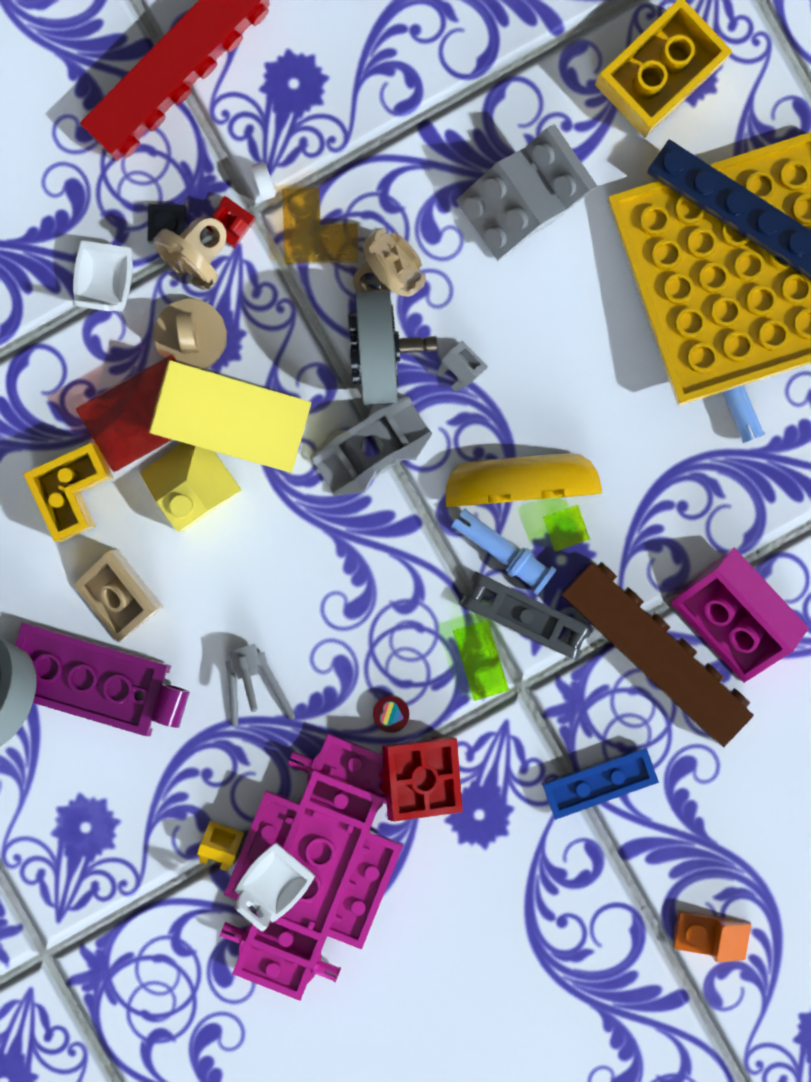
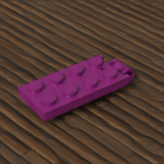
M22 622L15 646L23 649L30 656L35 667L36 691L33 703L149 737L153 731V728H150L152 721L169 727H180L190 691L164 684L166 673H170L172 665ZM138 690L143 691L145 695L143 700L136 698Z

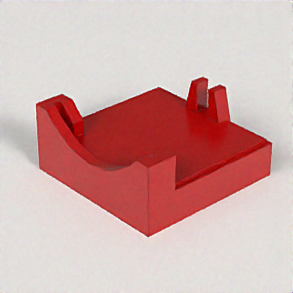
M438 736L431 737V740L382 745L384 771L379 773V777L384 779V784H380V789L386 794L388 820L395 822L463 812L457 738Z

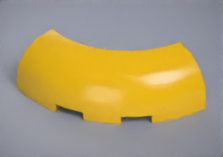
M562 453L472 461L458 465L449 476L446 485L445 501L446 507L596 495L602 494V486L599 474L592 462L580 454Z

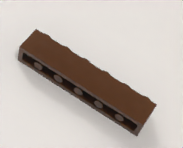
M588 562L559 594L703 731L724 748L754 716L747 709L750 701L735 688L729 692L720 683L724 677L709 663L703 667L693 657L697 654V651L683 638L676 642L667 633L671 627L658 614L654 612L649 616L640 608L644 601L629 587L624 591L621 590L613 582L617 576L604 563L600 562L596 566L593 562Z

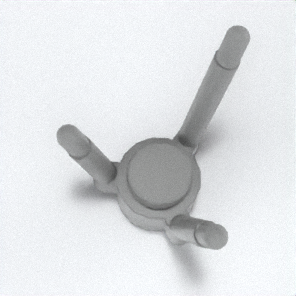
M255 644L228 651L229 661L225 662L229 681L231 725H238L237 678L243 679L250 710L252 712L257 711L251 676L259 674L258 666H260L288 718L294 720L295 714L267 664L265 653H258Z

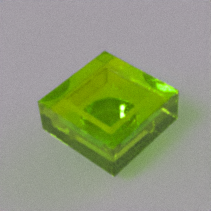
M578 505L542 517L554 552L590 540Z

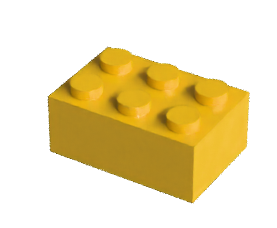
M677 0L599 74L595 86L634 128L646 138L717 71L733 51L685 0Z

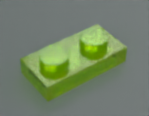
M488 620L452 630L473 700L477 701L509 691Z

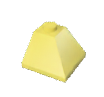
M183 442L139 472L154 500L177 532H184L242 491L215 451Z

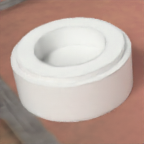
M260 162L251 165L262 200L274 198L276 193L266 163Z

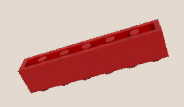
M199 0L80 122L81 126L117 162L122 157L128 158L140 145L139 139L148 130L153 132L164 122L166 118L164 113L174 103L180 105L187 99L192 91L190 87L199 77L202 79L208 77L218 64L216 60L225 51L230 53L240 44L243 39L241 34L251 24L257 26L263 21L269 12V0Z

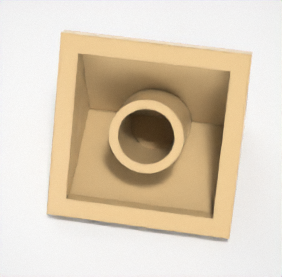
M110 550L105 553L73 584L117 642H120L163 608L162 604L119 550Z

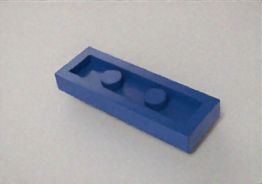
M644 746L542 783L553 817L557 820L659 783L648 750Z

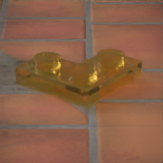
M319 188L282 189L286 265L359 263L357 224L321 225Z

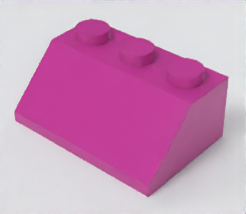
M735 547L711 563L670 602L743 683L792 653L809 629Z

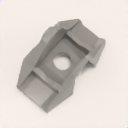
M405 395L397 398V403L373 405L368 418L349 430H334L310 456V459L320 471L334 496L364 493L372 479L379 476V474L402 460H416L432 436V432L413 406L410 397ZM367 436H376L383 444L381 453L376 457H367L361 451V443Z

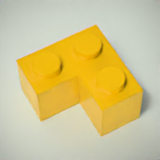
M89 443L23 473L54 542L66 541L96 527L81 493L114 478L99 445L95 443Z

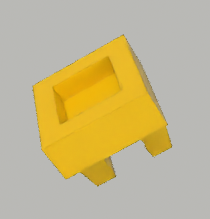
M210 821L197 855H200L199 862L207 864L208 859H212L221 863L220 869L228 871L230 866H233L244 832Z

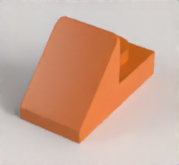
M678 910L672 946L676 950L711 955L715 962L745 960L751 923Z

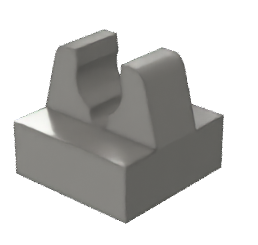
M462 341L444 356L437 373L441 377L449 370L457 376V382L451 388L454 391H458L471 384L488 366Z

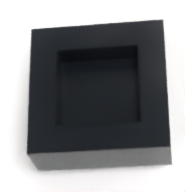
M148 204L147 241L154 244L153 238L161 229L170 230L179 236L186 229L187 207L185 205Z

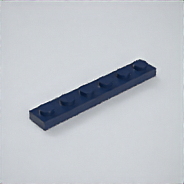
M668 139L648 168L647 174L811 280L810 229Z

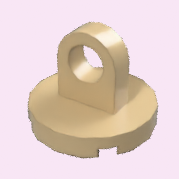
M204 216L192 221L180 236L170 230L161 229L153 238V243L156 244V251L176 273L184 276L187 272L194 277L190 282L195 287L202 290H210L218 281V275L210 262L224 247L227 235L223 224L217 219ZM210 226L213 230V239L210 244L204 246L200 241V233L203 228Z
M384 228L374 230L365 238L363 243L364 256L367 261L354 274L353 284L356 292L390 290L400 296L410 297L424 287L426 281V274H421L419 270L422 266L420 257L413 247L399 234L393 232L391 235H388L386 233L387 229ZM365 274H375L380 280L381 287L378 289L370 287L365 281Z
M185 298L171 303L160 313L154 325L153 340L158 354L166 363L170 360L205 370L214 365L223 354L227 346L228 332L224 319L212 305L200 299Z

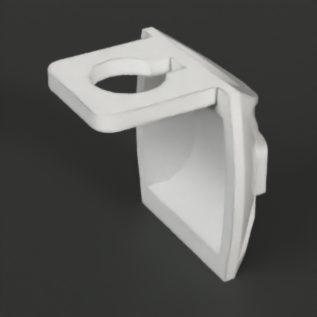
M81 240L74 268L73 306L123 312L132 280V248Z
M275 843L253 862L235 889V892L239 894L235 909L258 929L264 931L268 927L269 921H276L299 901L315 878V875L280 845ZM252 906L255 908L258 916L253 914L248 907Z

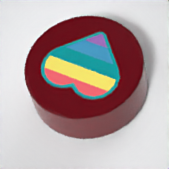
M386 695L380 698L373 708L375 724L385 732L393 733L400 731L409 720L407 703L396 695Z

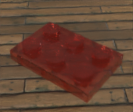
M173 353L76 407L77 413L113 472L120 470L172 440L148 433L168 360L178 363Z

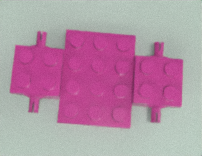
M330 733L327 734L321 751L314 759L298 754L295 751L291 755L287 766L308 773L307 787L301 802L267 789L265 790L224 895L235 900L238 899L239 894L235 892V889L253 862L275 843L315 875V878L299 901L276 921H269L268 927L264 931H261L252 923L244 930L225 922L219 936L240 944L239 957L234 967L233 975L299 1001L302 999L307 984L314 978L315 974L332 980L335 983L337 981L341 967L321 960V951L327 936L362 950L403 848V843L370 831L377 811L383 806V803L386 804V794L380 789V784H384V779L379 777V773L384 771L383 755Z

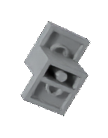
M553 124L542 131L524 149L498 161L467 189L456 202L498 261L509 254L526 238L554 223L597 187V184L559 129Z

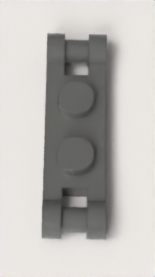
M474 572L470 580L474 583L468 595H463L459 603L460 605L576 661L579 660L583 652L579 649L585 637L589 638L594 628L483 574ZM486 589L496 593L491 606L481 602ZM563 626L572 630L567 643L558 640Z

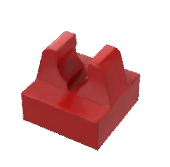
M226 196L222 198L209 217L217 219L223 224L227 235L226 243L234 249L256 220L255 216ZM210 226L205 227L208 231L213 233V230Z

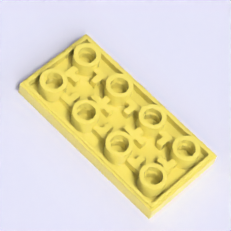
M168 360L148 433L292 473L312 402Z

